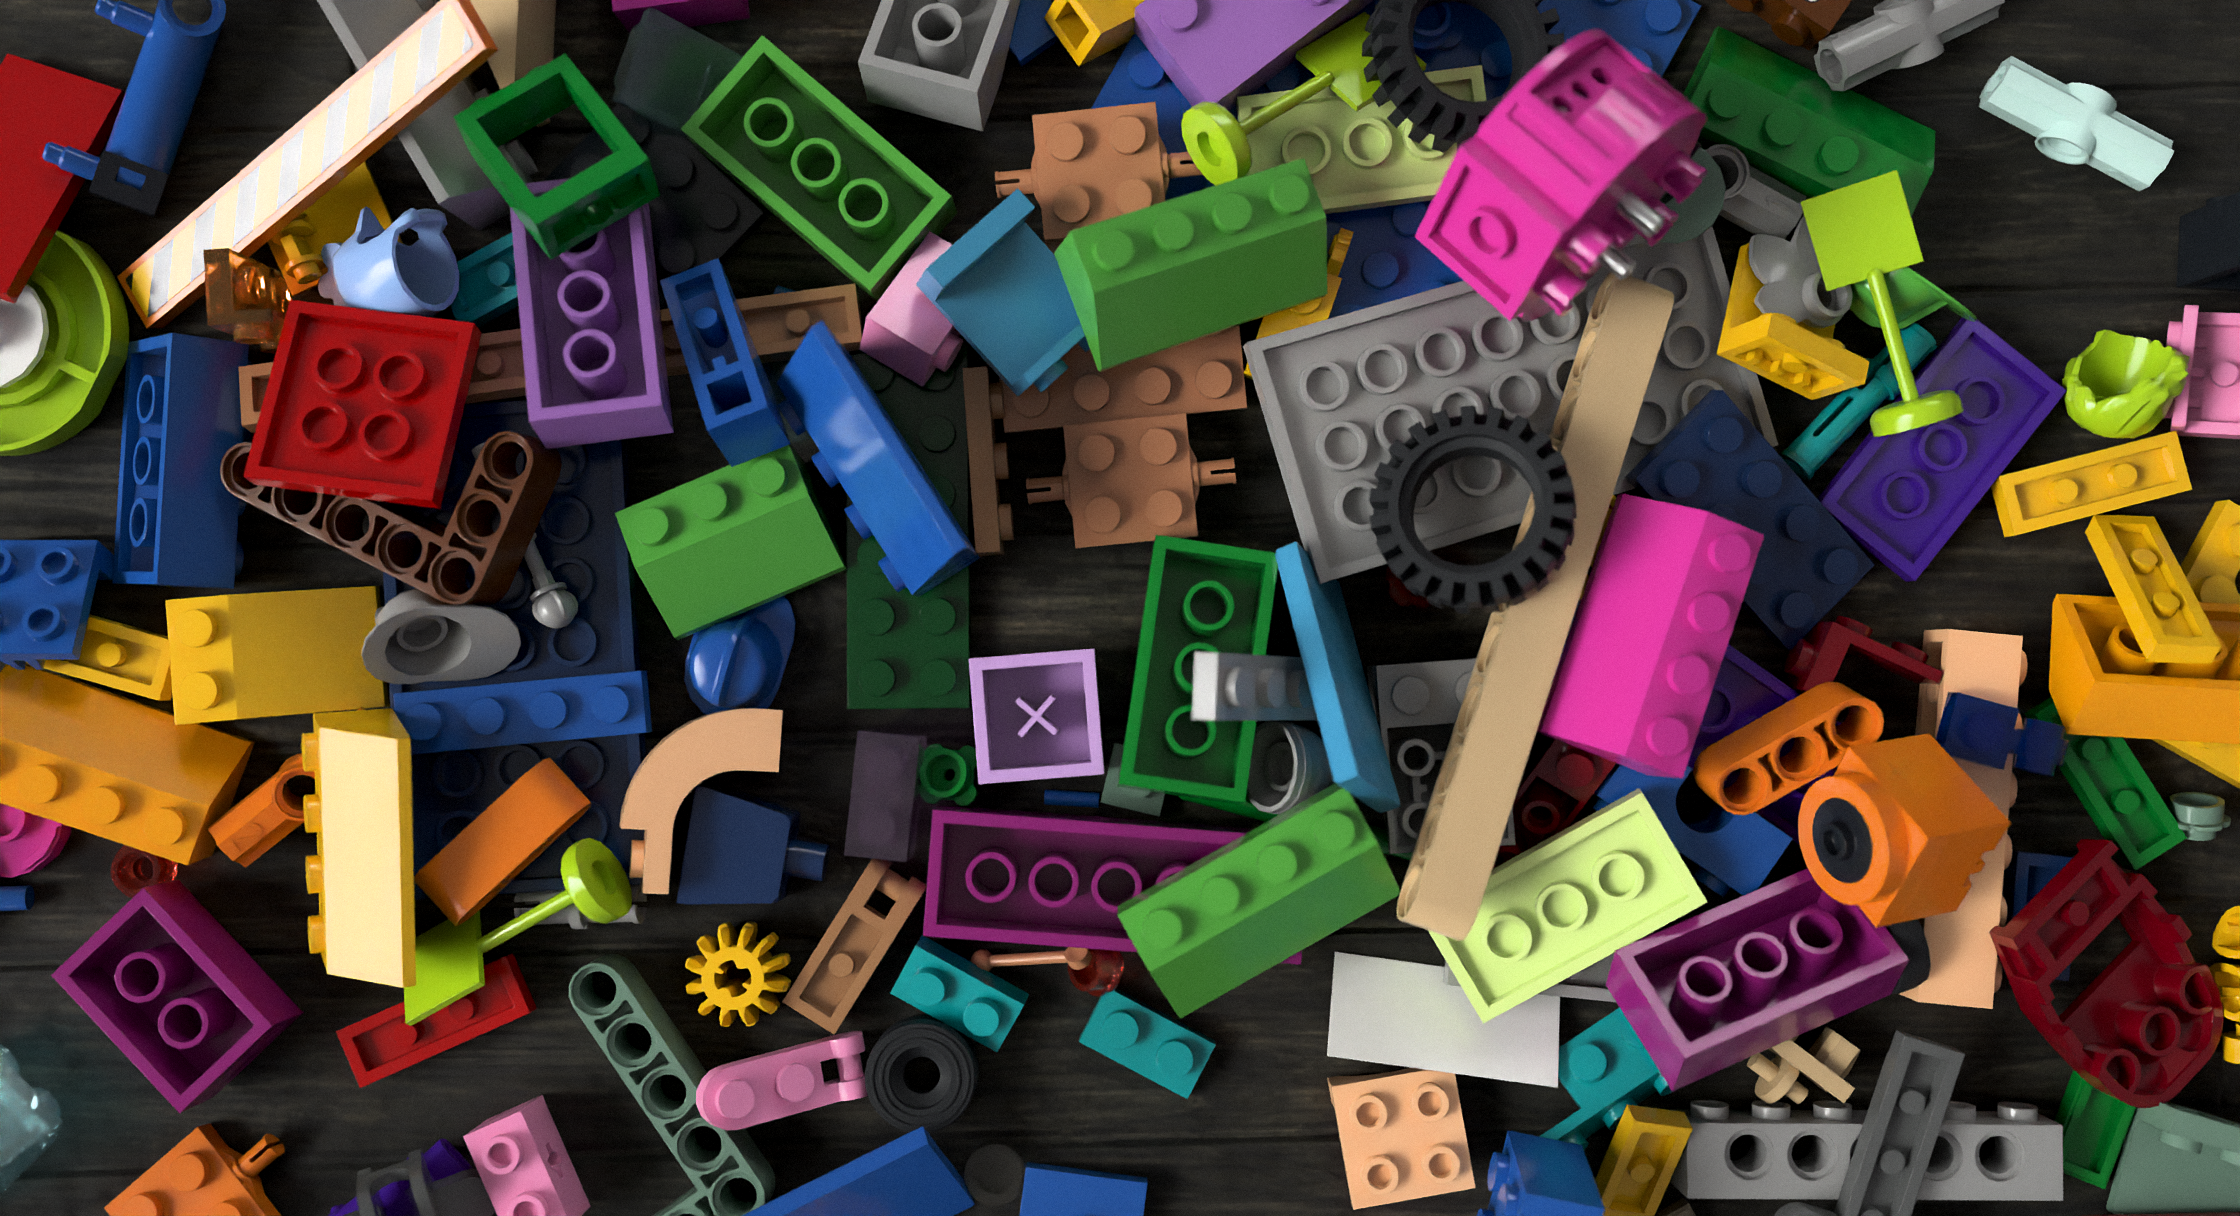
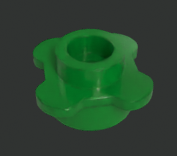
M932 744L927 747L923 753V763L920 768L922 784L919 792L922 799L929 804H937L941 800H955L960 806H969L974 803L978 797V789L974 785L975 769L977 768L976 748L966 745L960 750H951L944 748L940 744ZM953 769L955 777L953 780L948 781L946 779V772Z

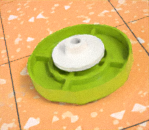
M58 229L16 303L0 299V456H19L47 450L78 434L100 414L127 360L129 321L124 297L117 280L104 260L89 244Z

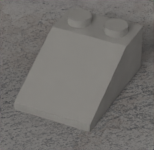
M881 0L858 60L868 102L983 132L1002 80L1020 0Z

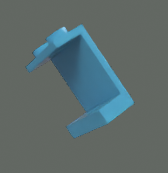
M1018 188L931 263L916 284L1017 397L1032 384L1041 393L1069 368L1061 358L1076 344L1085 352L1090 349L1055 255L1025 223L1035 207Z

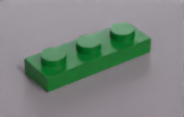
M2052 697L2024 713L2104 839L2111 840L2119 848L2114 854L2124 869L2136 871L2187 838L2183 830L2179 829L2174 816L2123 737L2067 734Z

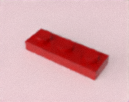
M511 953L484 965V986L412 1026L405 1024V1005L403 1001L336 1031L359 1087L362 1088L536 1010L537 1007L514 954Z

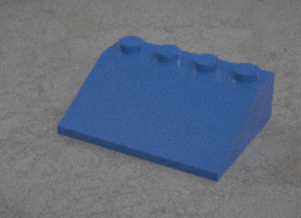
M823 321L812 326L777 381L779 388L787 398L779 403L778 407L798 436L805 431H808L820 450L811 458L827 484L832 488L841 483L853 504L844 510L858 533L864 540L872 535L877 539L887 555L879 560L878 563L894 589L900 592L907 587L913 596L919 598L980 559V556L976 553L973 545L850 353Z

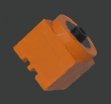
M1927 733L1849 746L1834 776L1816 781L1806 792L1799 811L1798 835L1805 863L1821 889L1841 903L1858 905L1875 927H1881L1957 911L1972 886L1969 878L1970 874L1981 872L1986 864L1981 859V856L1984 852L1995 850L2011 822L1934 737Z

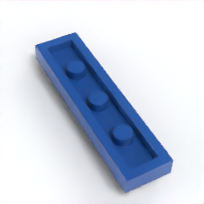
M647 671L393 694L395 713L410 736L411 754L652 732Z

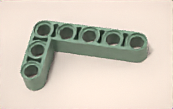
M606 954L581 967L572 976L569 984V999L573 1008L694 1184L693 1188L652 1216H679L681 1214H692L695 1216H742L768 1203L775 1190V1174L771 1165L745 1128L727 1131L709 1124L700 1115L696 1105V1091L707 1071L636 967L627 958L618 954ZM601 971L613 978L616 984L614 1000H605L595 993L593 988L595 972ZM629 1023H638L649 1031L651 1036V1047L649 1050L636 1049L629 1043L627 1038ZM662 1075H674L684 1082L686 1087L685 1100L675 1101L663 1093L661 1088ZM707 1126L714 1129L720 1136L721 1150L708 1151L703 1149L695 1138L696 1127ZM733 1178L748 1180L755 1187L757 1199L752 1202L738 1200L730 1190V1180Z

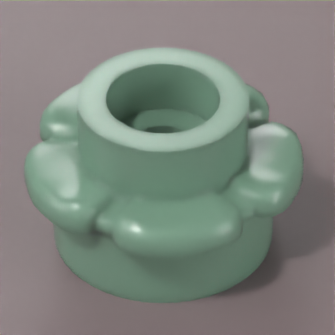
M2181 792L2170 796L2169 810L2177 821L2179 829L2183 830L2187 840L2208 841L2215 839L2217 831H2221L2231 824V818L2224 814L2225 800L2221 797L2201 792Z

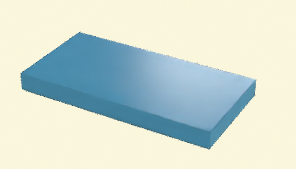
M1297 542L1276 549L1277 554H1275L1334 782L1380 814L1401 807L1340 583L1334 579L1319 584L1308 552Z

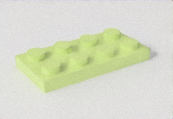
M1482 65L1424 72L1438 89L1456 99L1469 102L1487 101ZM1327 87L1247 135L1252 155V165L1248 175L1304 158L1325 214L1430 201L1434 199L1457 153V143H1454L1445 153L1432 149L1435 136L1428 134L1419 144L1408 137L1415 125L1408 118L1397 128L1387 119L1397 108L1391 100L1380 107L1374 101L1356 112L1334 91ZM1292 90L1237 97L1238 122Z
M1638 788L1492 869L1474 925L1464 940L1457 941L1429 931L1480 1019L1485 1023L1613 954L1615 950L1639 940L1707 903V900L1644 794Z

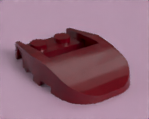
M2081 839L2076 844L2079 852L2005 927L1994 926L1989 933L2020 1010L2054 1050L2087 1083L2099 1091L2130 1106L2138 1108L2159 1106L2160 1102L2166 1103L2174 1098L2214 1054L2221 1038L2224 1021L2220 991L2208 965L2196 963L2186 944V941L2193 934L2180 915L2168 914L2153 897L2158 891L2142 874L2124 872L2111 856L2119 848L2111 840ZM2117 916L2132 938V941L2058 1016L2051 1004L2055 996L2049 985Z

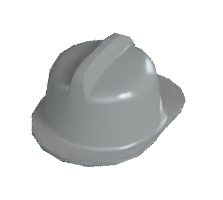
M416 588L400 593L389 600L385 606L376 609V626L365 638L361 655L368 672L376 679L391 684L467 681L485 678L505 669L517 657L521 639L518 627L507 615L497 610L483 606L445 603Z

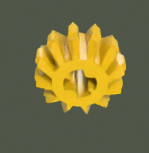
M748 921L744 924L739 936L731 922L721 924L718 927V939L705 934L697 940L699 950L704 956H691L686 960L685 967L702 975V977L686 985V992L693 995L705 992L708 999L700 1004L698 1008L699 1014L705 1016L716 1006L721 1007L719 1020L720 1025L724 1027H729L734 1022L738 1012L742 1021L748 1027L755 1025L759 1021V1008L764 1012L773 1014L780 1007L778 998L773 992H786L791 986L789 978L774 972L784 968L791 962L790 955L781 953L773 957L768 950L779 940V937L774 932L763 938L760 943L755 941L758 931L756 922ZM734 964L738 969L748 968L751 973V977L743 984L740 979L734 978L730 980L727 976V970Z

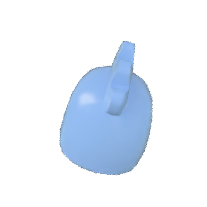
M367 206L360 211L355 233L344 243H328L321 250L323 262L328 271L318 281L320 296L332 298L334 305L433 318L453 303L459 291V269L456 257L447 238L443 234V230L448 224L445 214L434 209L424 208L416 210L410 208L384 230L371 209ZM408 228L416 231L419 240L411 246L397 242L399 234Z

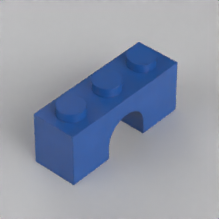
M1616 763L1593 795L1599 799L1593 806V809L1598 811L1639 788L1679 855L1681 854L1698 866L1692 877L1723 898L1730 888L1742 896L1756 891L1793 839L1755 812L1747 815H1734L1717 803L1703 818L1694 822H1682L1676 809V796L1680 786L1692 770L1688 766L1686 767L1683 779L1649 776Z

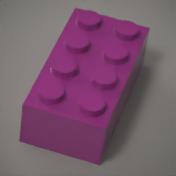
M1807 868L1615 950L1606 986L1667 1084L1674 1091L1891 995L1909 958L1885 926L1875 927L1858 905L1844 904L1830 897L1817 884Z

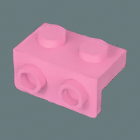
M2185 305L2182 322L2169 321L2166 347L2169 345L2178 349L2177 351L2182 352L2183 355L2185 354L2190 357L2187 370L2189 375L2185 378L2187 380L2181 395L2173 399L2165 418H2171L2170 432L2177 431L2178 436L2240 439V313L2198 312L2199 305Z

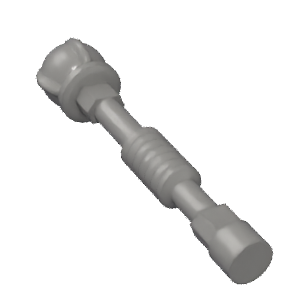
M482 443L471 450L475 458V461H477V458L485 443ZM534 532L524 555L533 576L532 582L536 588V591L530 596L533 603L532 612L541 624L554 629L563 628L571 623L577 614L578 602L575 596L566 591V584L564 582H555L550 570L547 571L534 542L537 537Z

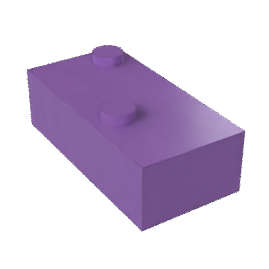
M1145 0L1135 7L1134 32L1192 107L1200 102L1208 101L1218 103L1230 111L1236 106L1237 97L1251 95L1296 60L1297 51L1338 28L1374 0Z
M570 178L525 183V185L535 198H538ZM646 203L552 260L549 259L510 207L529 422L545 448L550 449L674 433L649 204Z

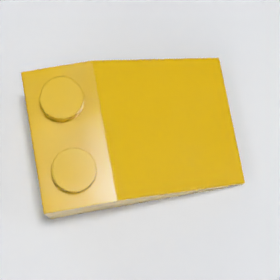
M380 586L229 594L165 600L175 725L356 710L361 706L364 709L389 707L387 682L376 679L366 670L361 655L365 638L376 626L375 611L381 607Z

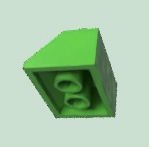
M791 444L734 467L731 465L725 466L615 513L634 567L672 635L677 640L847 569L806 463Z

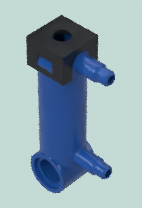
M98 0L95 7L97 15L109 19L117 26L145 37L101 158L71 146L64 147L49 142L46 144L42 154L44 161L58 165L64 171L91 180L90 195L155 218L221 29L223 28L226 13L224 0H204L210 8L211 16L208 21L200 25L186 24L175 15L172 6L176 0H158L154 14L123 1Z

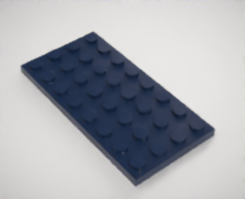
M527 400L465 404L441 508L407 504L400 505L447 528L476 463L471 452L474 447L487 442L496 433L505 431L539 438L529 422ZM627 439L556 448L561 457L562 468L559 479L535 530L537 537L534 542L547 571L550 570L554 581L564 582L567 586L566 591L575 596L578 602V611L572 622L563 628L554 629L541 624L534 617L532 612L533 603L530 596L536 591V588L532 582L533 576L523 557L513 582L503 599L495 604L483 606L490 607L507 615L518 627L521 645L517 657L505 669L485 678L467 681H432L416 684L389 683L390 704L393 710L394 693L641 671L635 567L615 515L616 512L631 506ZM522 450L516 459L515 466L518 475H521L526 468L527 455L525 450ZM498 507L495 508L490 519L491 529L494 533L501 523V516L497 510ZM420 539L415 543L413 550L416 562H418L422 554ZM472 564L468 567L465 575L466 585L469 590L475 581V569ZM383 572L385 605L400 593L416 589ZM645 733L411 754L414 877L433 857L520 777L536 764L550 757L590 800L592 805L581 818L498 894L566 890L561 875V859L572 844L585 838H592L604 844L621 863L628 877L629 884L640 885L641 878H629L632 840H644V830L621 829L619 823L626 791L632 777L646 757ZM414 882V900L430 899Z

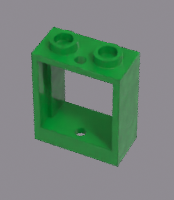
M566 53L545 65L531 69L524 77L490 96L476 100L469 108L453 116L471 156L550 260L660 196L649 158ZM575 104L612 150L613 154L535 198L499 151L498 147Z

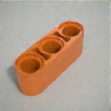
M1839 682L1819 684L1704 749L1694 763L1693 775L1695 783L1723 809L1734 815H1747L1756 812L1840 765L1849 746L1877 742L1883 732L1884 718L1882 711L1875 702ZM1850 706L1849 715L1846 720L1835 727L1836 718L1839 713ZM1795 737L1794 746L1791 751L1779 758L1783 744ZM1740 768V775L1737 781L1730 787L1723 789L1726 777L1732 771Z
M548 757L520 777L415 875L414 882L455 926H459L482 909L586 813L592 803L558 765Z

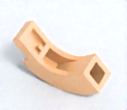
M744 708L722 710L703 715L675 729L663 738L645 757L632 777L626 791L619 823L621 829L644 830V840H632L629 868V878H641L640 888L643 894H669L674 821L682 801L696 785L708 777L726 771L779 772L783 710Z

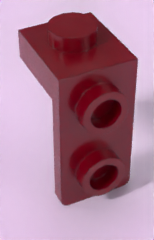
M1837 616L1835 622H1818L1806 634L1804 640L1799 639L1797 644L1789 651L1784 664V671L1788 673L1784 684L1801 695L1819 684L1833 682L1846 652L1918 684L1939 685L1944 672L1926 664L1929 658L1927 653L1893 641L1891 647L1870 639L1873 629L1853 619Z

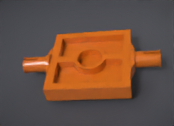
M211 1123L198 1126L106 1205L104 1209L110 1216H281L265 1195L261 1178L258 1175L277 1157L285 1153L284 1145L273 1146L279 1139L273 1134L267 1133L256 1145L242 1155L228 1147Z

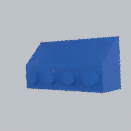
M169 333L129 342L125 372L113 584L234 589L235 577L240 574L244 559L242 544L237 541L238 517L244 513L247 502L226 490L221 481L220 466L222 458L228 449L238 443L250 442L251 432L244 428L241 423L238 369L240 366L253 365L252 361L248 360L249 344L178 333Z

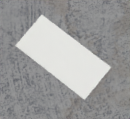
M1335 952L1327 1056L1558 1088L1559 996L1537 994L1483 1023L1462 987L1446 985L1443 982L1444 967Z

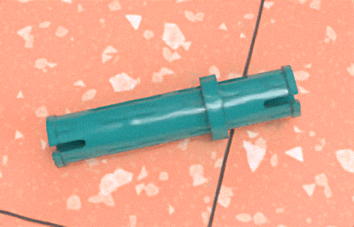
M1916 323L1900 330L1911 370L1913 371L1930 353L1937 349V343L1927 330ZM1887 345L1873 359L1865 358L1869 361L1865 384L1841 391L1819 413L1812 423L1779 454L1798 477L1809 481L1814 476V473L1853 435L1855 430L1885 399L1894 400L1901 393Z

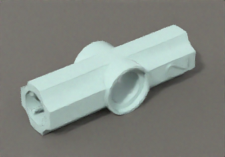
M2010 56L2000 64L1996 72L1988 79L1979 97L1981 99L1980 108L2037 137L2035 139V146L2049 158L2074 165L2086 163L2137 191L2151 186L2156 177L2165 170L2174 153V150H2172V140L2115 111L2117 107L2116 100L2103 89L2085 83L2064 84L2013 56Z

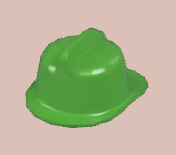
M1909 267L1883 274L1899 329L1913 324L1943 306L1969 321L1976 322V316L1966 307ZM1868 280L1850 284L1852 288L1850 310L1869 326L1881 328Z

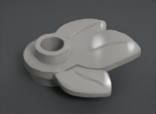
M1804 215L1800 219L1790 242L1768 234H1756L1751 237L1748 252L1749 263L1755 276L1764 284L1757 293L1754 303L1763 314H1784L1795 319L1797 323L1802 321L1812 328L1821 329L1836 324L1848 311L1852 303L1851 285L1826 291Z

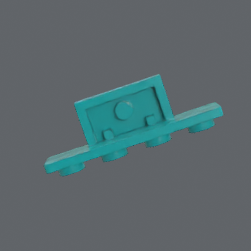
M1620 1007L1559 1047L1558 1079L1580 1109L1539 1137L1580 1144L1583 1150H1585L1589 1145L1586 1138L1605 1125L1609 1130L1617 1129L1627 1104L1638 1106V1103L1656 1091L1661 1096L1673 1092Z

